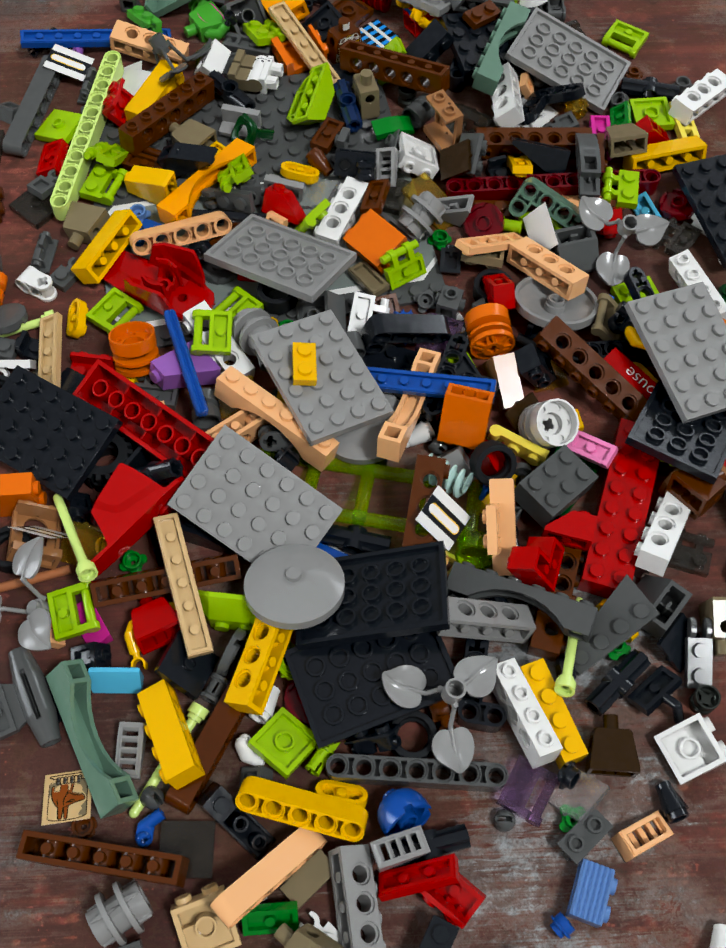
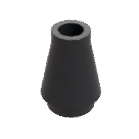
M663 781L655 786L664 818L668 819L670 824L680 822L689 816L687 811L689 807L672 787L670 781Z

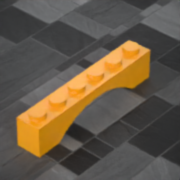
M239 138L233 140L215 155V161L212 165L200 168L156 205L160 221L167 224L191 218L195 203L202 195L201 190L217 183L219 171L226 169L229 162L244 153L251 167L257 163L255 146Z

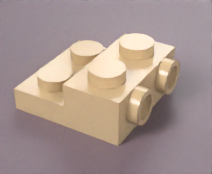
M217 882L201 888L202 893L191 897L190 893H185L174 899L175 903L171 904L170 912L182 948H235L242 945L237 925L228 929L210 908L211 903L225 890L224 884L218 886Z

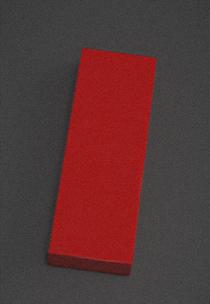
M453 853L389 869L381 873L378 872L379 899L381 902L460 883L457 856Z

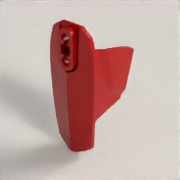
M165 242L152 245L150 260L123 250L102 279L164 315L165 310L174 309L178 320L183 322L184 312L204 300L211 309L215 305L214 293L205 284V274L196 252L190 248Z
M120 463L116 467L91 510L107 542V546L91 560L96 565L98 576L154 526L153 517L167 515L174 510L167 504L185 480L183 476L175 479L168 486L162 487L143 473L124 463Z

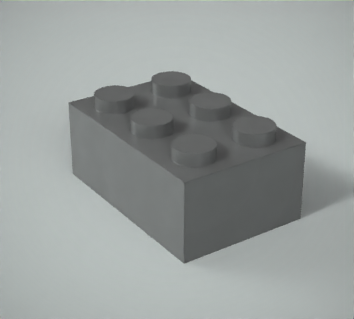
M563 445L517 484L514 489L515 501L544 528L545 525L557 519L588 492L599 476L566 445Z

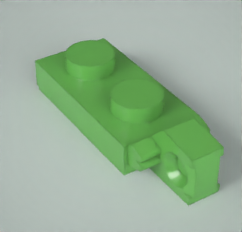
M137 5L132 9L126 10L127 17L141 28L150 29L156 33H163L162 21L143 6Z

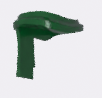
M243 113L238 117L231 134L232 141L239 138L238 133L242 126L245 125L247 137L243 141L254 145L256 138L265 141L273 140L274 130L259 129L254 120L248 114Z

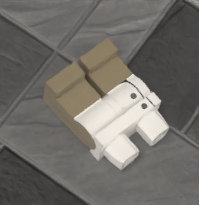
M238 49L227 73L228 80L237 81L240 90L261 91V94H267L268 89H278L279 77H282L284 74V66L282 63L274 62V56H253L246 54L243 49Z

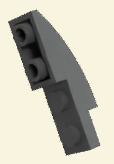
M576 133L575 156L576 169H578V199L582 196L599 198L601 158L596 134Z

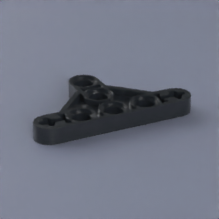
M463 334L452 335L436 373L492 379L481 375L467 355L468 338ZM457 343H460L458 351L455 350V345H457ZM452 357L456 358L458 362L449 363L446 359ZM497 382V385H496V391H495V397H494V399H495V398L497 397V395H498V390H499V384H498V382ZM425 398L422 415L426 420L433 422L441 418L444 398ZM433 403H435L436 410L430 412L429 410L432 409Z

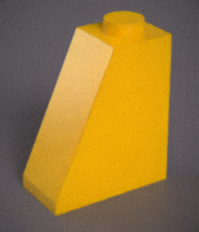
M134 165L124 177L128 193L156 205L178 187L175 172L172 170Z

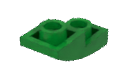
M390 116L371 121L377 141L387 138L389 134H393L398 129H400V133L404 132L409 135L415 133L409 116Z

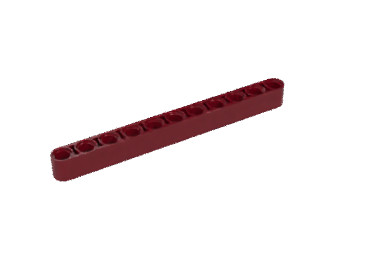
M655 169L629 170L640 172L638 195L644 191L649 196L655 194L661 179L659 171ZM613 170V173L618 175L619 170ZM601 171V176H600V195H601V190H602V188L604 187V183L602 182V177H603V174L605 173V171ZM578 172L527 175V177L511 175L453 178L446 183L445 197L473 194L475 196L474 200H510L511 202L522 183L529 177L537 178L561 196L578 195ZM533 185L525 187L528 192L536 191ZM612 185V188L617 190V186ZM543 197L542 201H549V197Z

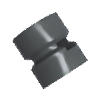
M421 94L402 111V116H409L414 130L420 129L435 116V110L425 99L428 94Z
M202 388L209 409L208 415L202 417L196 415L189 395L192 424L201 430H208L222 422L219 399L214 396L215 390Z

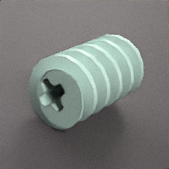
M456 464L449 470L448 479H443L442 488L446 489L447 494L453 492V496L459 498L469 488L474 474L471 472L465 477L466 470L464 468L457 473L458 466ZM434 475L424 477V482L428 481L432 486L437 485V478Z

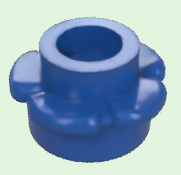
M561 911L556 916L551 915L553 922L550 926L560 939L564 936L570 939V935L575 931L573 925Z

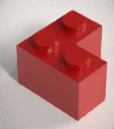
M529 537L526 546H512L511 554L507 559V569L514 577L520 579L523 584L529 586L537 584L544 587L545 591L555 592L565 548L556 537Z

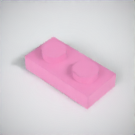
M578 430L574 440L567 444V447L578 457L605 469L609 468L619 451L617 446Z

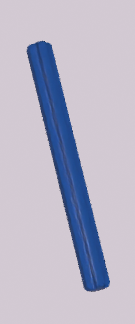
M174 309L165 310L164 319L195 413L198 417L207 416L209 409L176 311Z

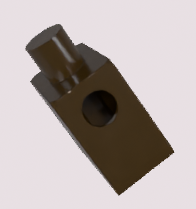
M603 715V727L594 728L590 734L585 774L635 778L641 770L632 730L619 729L618 715Z

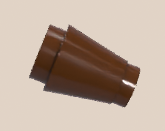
M315 147L307 153L305 157L308 160L307 163L317 168L325 178L334 171L322 149L319 150L318 147Z

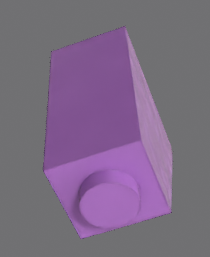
M193 340L190 341V342H188V343H186V344H187V347H188V350H189V353H190V346L193 344ZM175 349L151 361L150 379L153 383L158 384L162 390L187 387ZM190 353L200 385L216 384V378L220 375L221 367L208 354L197 356Z

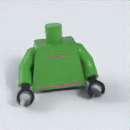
M199 0L195 9L188 15L190 25L183 27L187 38L196 35L202 43L208 42L209 38L212 41L214 39L221 40L227 32H230L229 25L237 23V17L232 10H227L223 15L212 0Z

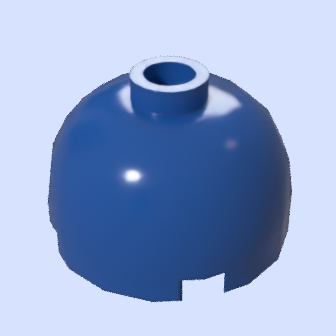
M411 788L390 789L383 795V800L379 804L377 821L386 837L419 825L422 827L430 818L431 813L428 809H431V806L419 792Z

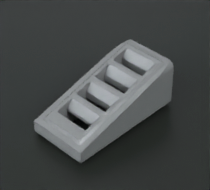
M396 147L376 148V180L391 179L390 188H396L399 151ZM391 157V160H384V158ZM391 164V167L383 168V165ZM391 171V174L382 175V172Z
M120 721L115 763L120 768H122V764L135 765V770H122L127 772L131 779L141 780L147 737L144 729L146 724L142 722ZM127 732H138V736L126 735ZM125 742L137 743V747H125ZM136 754V758H123V755Z
M421 825L370 842V848L379 873L431 853ZM415 834L421 847L418 850L415 849L411 838ZM405 838L411 851L407 854L401 842ZM395 842L400 853L398 857H395L391 844ZM382 847H386L390 857L389 860L385 861L381 851Z

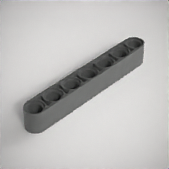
M49 55L42 57L4 137L2 146L5 154L21 157L27 156L35 139L34 133L40 127L64 74L43 66Z
M337 753L331 755L326 761V773L330 780L350 784L498 792L504 787L509 776L505 766L491 762L471 761L466 770L474 773L475 780L468 782L464 780L462 774L452 771L442 765L437 759ZM334 763H342L345 770L340 774H336L330 768ZM361 764H366L371 768V772L368 775H360L356 770L357 767ZM386 766H393L396 768L397 774L393 777H388L383 773V769ZM414 767L420 768L423 776L418 779L413 778L409 770ZM438 769H445L449 773V778L447 780H440L436 776V771ZM496 772L501 776L502 781L497 784L490 781L488 774Z

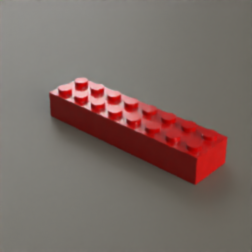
M99 359L96 360L73 392V395L122 421L123 424L119 430L163 461L173 457L176 460H180L183 465L184 477L189 475L214 440L213 437Z
M621 418L615 431L612 444L617 446L619 451L605 472L595 512L597 521L593 542L589 550L585 552V559L580 572L581 578L578 588H576L577 590L607 599L626 575L633 581L636 568L635 563L638 557L634 555V551L638 542L642 541L641 536L645 528L660 461L647 453L625 444L635 422Z

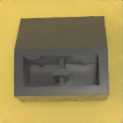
M461 133L459 142L466 139L470 140L472 154L471 171L457 176V178L481 177L483 170L481 158L486 156L487 140H485L483 133Z
M584 224L554 230L558 245L550 249L551 252L586 273L596 271L595 263L599 257L598 239L594 231L585 227Z
M645 574L636 586L657 609L660 615L642 629L659 640L693 594L671 579Z

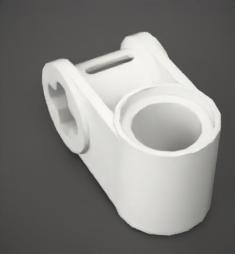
M28 266L15 280V284L20 290L43 302H51L57 297V290L52 286V278L33 266Z

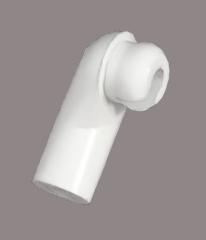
M245 733L241 734L235 740V749L239 759L252 766H264L265 761L247 746L251 736Z

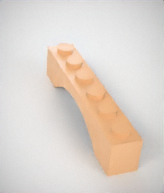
M420 348L413 361L411 371L436 373L440 364L441 353ZM402 395L395 412L384 422L378 435L376 457L399 463L422 412L426 396Z
M230 366L216 378L215 397L231 408L250 411L270 422L289 439L302 459L322 472L335 459L340 442L332 438L310 447L288 406L237 369Z

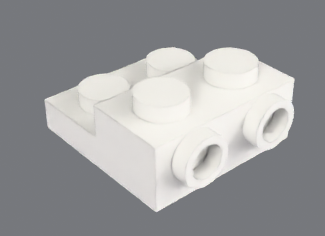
M401 132L398 137V167L406 173L415 174L424 181H432L439 171L435 146Z
M700 712L654 736L655 741L681 785L726 763V746L722 739L718 742L711 733L716 730L709 717L703 718Z

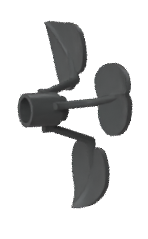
M161 32L150 37L148 41L153 48L152 52L155 55L157 64L160 62L159 54L160 57H165L172 69L161 76L159 81L165 82L173 78L175 74L181 73L188 67L187 62L194 61L205 55L211 49V38L199 51L186 57L169 40L166 41ZM168 47L184 59L185 62L174 67L167 55L170 51ZM154 66L153 68H151V69H149V70H147V71H151V72H152L156 66Z

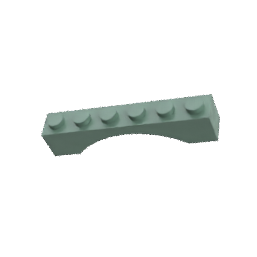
M510 1L507 8H503L491 33L489 42H487L483 51L485 55H481L477 66L479 68L475 67L471 78L474 79L472 88L493 96L504 71L500 62L499 47L506 41L518 36L527 21L531 9L513 1Z
M83 659L61 661L46 676V680L100 819L120 814L139 800L138 794L130 775L111 759L98 736L91 705V678Z

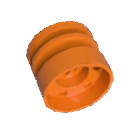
M486 303L478 305L466 313L464 323L470 351L475 358L490 359L493 356L507 354L513 349L515 339L512 327H510L508 309L504 305Z
M131 321L114 327L108 333L115 370L124 377L135 378L148 375L151 361L160 357L159 348L156 346L157 339L154 327L147 322Z

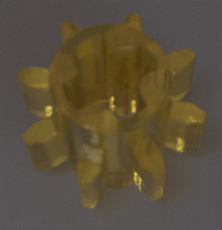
M586 98L565 103V113L572 111L577 120L582 119L588 112L586 107L589 104Z

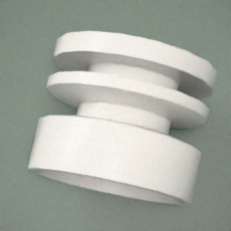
M559 398L531 404L519 416V435L545 449L567 445L574 440L578 433V414L569 402Z

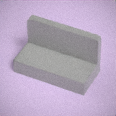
M223 103L221 107L223 121L219 128L220 135L231 137L236 121L243 113L248 114L254 120L257 127L261 128L260 110ZM245 125L242 126L238 133L240 139L247 137Z
M275 174L265 175L264 189L274 183L283 184L286 186L285 188L292 190L298 202L302 203L307 188L305 183L285 179L283 176Z

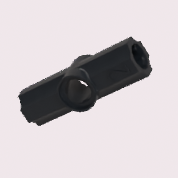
M213 70L209 73V77L214 79V91L223 98L224 104L251 109L256 107L255 102L239 89L237 81L228 80L219 71Z
M623 77L620 92L640 98L666 96L668 102H671L679 94L680 86L659 83L655 77H646L643 80Z
M174 457L160 462L151 461L146 466L136 468L137 471L143 473L159 485L174 481L183 476V465L180 460H176Z
M333 524L320 543L342 548L344 552L354 555L390 549L392 537L368 532L366 528L359 525L344 527Z
M636 649L631 651L618 666L615 665L600 681L601 684L584 700L587 708L598 716L604 714L617 699L620 700L635 684L634 681L651 665L648 657L642 651Z
M458 824L438 831L436 829L423 831L431 853L393 868L470 848V838L465 824ZM415 834L412 837L415 849L418 850L421 847ZM406 839L401 840L405 853H410L411 851ZM396 842L392 843L391 847L395 857L400 856Z

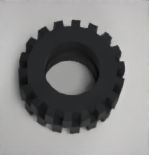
M119 431L116 433L100 457L101 459L107 455L117 456L116 460L107 466L95 465L85 480L88 487L91 489L95 487L96 491L101 492L116 467L120 463H124L134 452L131 442L125 435L122 436Z

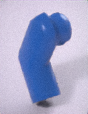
M157 808L138 822L135 841L139 847L145 848L152 843L155 826L166 819L161 808Z

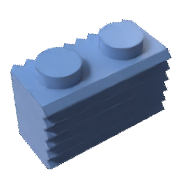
M583 858L578 863L565 916L595 928L601 927L603 923L607 924L611 913V907L607 906L609 895L613 896L615 894L618 879L614 878L615 870Z

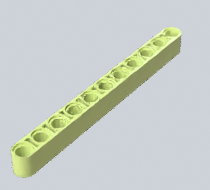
M115 50L108 51L103 56L50 198L54 215L60 221H65L71 202H78L79 191L85 182L92 163L91 159L87 160L84 158L83 153L88 147L94 146L99 142L106 124L107 117L102 114L104 108L103 101L109 94L108 87L113 81L117 82L122 78L124 73L121 55Z

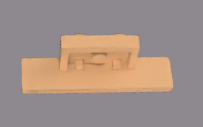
M494 478L489 480L490 503L482 511V522L486 524L487 534L483 535L484 549H487L488 555H492L493 570L499 576H513L507 569V559L511 554L512 546H517L514 479Z

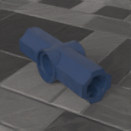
M338 79L333 86L339 105V114L343 118L345 127L350 128L351 133L358 132L362 128L363 123L356 104V96L352 92L349 81Z

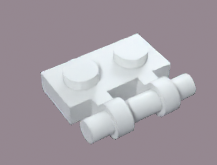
M355 291L347 332L357 331L362 337L361 330L373 312L377 314L390 312V308H388L389 299L381 298L380 305L374 304L376 296Z

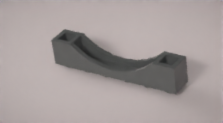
M454 561L447 579L448 596L477 600L490 597H509L522 600L546 613L558 625L564 635L587 643L589 642L598 613V608L594 607V604L589 601L580 600L578 602L569 599L570 597L565 593L555 592L554 594L545 591L544 587L537 584L529 586L523 584L516 577L508 576V578L499 576L496 571L491 569L483 571L466 561H462V563Z

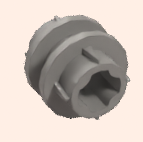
M427 190L423 191L419 196L413 194L411 200L414 205L411 208L403 205L401 207L403 214L398 219L401 225L420 240L425 234L431 236L434 233L430 226L433 222L441 225L443 223L441 217L447 211L442 202Z
M246 308L233 317L232 337L246 354L257 356L256 350L250 341L251 335L278 327V324L262 308Z
M132 880L124 886L119 881L114 882L112 888L115 894L106 899L102 893H97L94 895L96 904L85 913L92 933L104 948L115 941L120 946L127 943L125 932L133 927L138 934L145 931L143 923L153 916L152 906L136 880Z

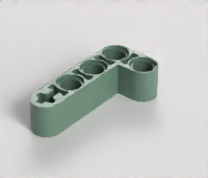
M529 177L522 183L509 204V212L515 217H520L526 213L531 204L539 207L544 203L542 198L548 196L553 201L550 204H546L551 218L566 228L576 226L577 222H581L579 207L535 177ZM533 185L536 191L528 192L525 187ZM517 201L522 202L524 208L518 209L514 206V203ZM566 208L569 214L561 215L558 210Z

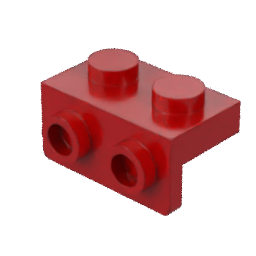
M120 78L117 82L113 81L109 85V94L103 101L104 108L102 111L104 116L119 127L126 123L124 109L134 97L123 88L125 82L123 78Z
M460 873V883L420 892L423 895L422 899L429 906L437 907L444 913V918L447 922L461 929L465 927L486 898L483 892Z

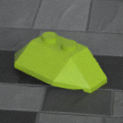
M328 62L312 67L309 72L310 75L304 79L297 90L286 118L290 123L294 125H311L326 119L335 94Z
M198 590L205 619L211 627L221 632L242 628L250 634L256 616L250 611L245 595Z

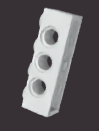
M507 62L502 65L504 71L493 96L490 95L493 102L491 105L494 112L493 121L497 127H515L525 121L518 75L510 63Z
M715 69L711 73L708 72L702 80H697L692 87H687L681 95H676L672 99L668 114L679 120L684 126L690 124L726 97V74L719 69Z
M347 176L344 183H340L336 197H332L331 205L327 211L328 214L321 220L320 225L315 227L313 236L342 247L344 244L342 238L345 236L346 231L354 226L361 213L360 207L369 183Z
M687 249L670 257L669 274L678 287L681 288L704 282L722 318L726 320V302L690 251Z
M205 300L183 313L182 326L188 334L191 333L193 335L194 332L192 311L196 309L212 310ZM204 320L203 327L209 328L210 320ZM209 330L202 332V344L209 345ZM232 336L231 356L208 354L221 367L220 375L232 366L249 379L254 377L255 366ZM227 360H231L235 364L226 365L224 362Z
M668 491L664 498L659 497L654 509L658 512H652L648 521V525H651V527H645L641 536V540H644V542L639 541L634 551V555L638 556L635 563L636 567L661 577L664 576L691 512L688 507Z
M511 658L497 663L496 684L492 692L499 705L505 709L507 713L506 719L532 769L555 761L563 746L515 658Z

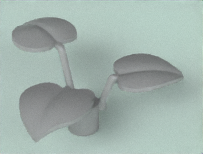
M582 196L580 198L579 216L585 227L592 231H600L604 225L611 226L617 224V232L622 236L614 254L604 252L597 258L595 263L596 271L600 278L608 286H616L624 280V274L630 269L628 258L624 255H618L625 239L631 234H636V240L644 246L656 245L662 239L670 222L662 217L651 214H640L637 216L628 214L622 220L617 218L615 221L609 222L613 216V209L608 201L598 197Z
M36 537L24 543L16 551L12 562L13 573L21 576L20 581L38 599L31 600L26 609L6 606L1 607L2 597L0 595V622L2 618L1 612L3 611L27 614V620L19 627L18 641L22 647L32 651H44L52 648L50 642L51 615L49 604L46 601V596L41 595L27 581V579L34 578L40 569L44 546L43 537Z
M485 655L464 658L455 666L453 671L454 678L449 679L444 686L439 685L437 688L427 691L424 690L427 684L426 677L418 667L401 665L384 671L381 676L384 690L396 705L407 709L416 708L421 703V695L428 696L438 692L441 693L445 703L452 705L448 730L438 731L432 740L431 746L433 755L442 765L458 774H462L472 761L475 745L473 736L467 728L458 727L453 729L458 702L464 697L466 692L475 698H483L492 692L496 684L498 659Z

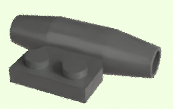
M22 646L15 648L8 653L13 684L0 683V741L20 732L27 723L41 748L53 746L62 739L57 710L43 671L29 649Z

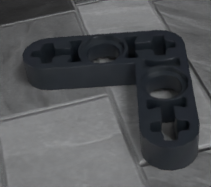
M583 83L536 90L523 106L525 121L520 124L529 125L533 123L547 104L574 101L584 97L586 93Z
M632 267L624 274V282L633 300L641 298L640 292L646 296L654 295V291L641 268ZM616 312L609 318L608 327L613 333L622 334L619 328L621 323L619 322H623L624 317Z

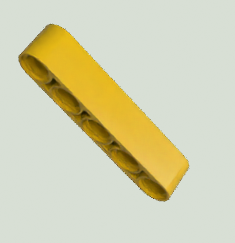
M248 776L243 779L235 798L237 808L243 812L346 841H360L365 834L368 820L367 810L363 806L256 776Z

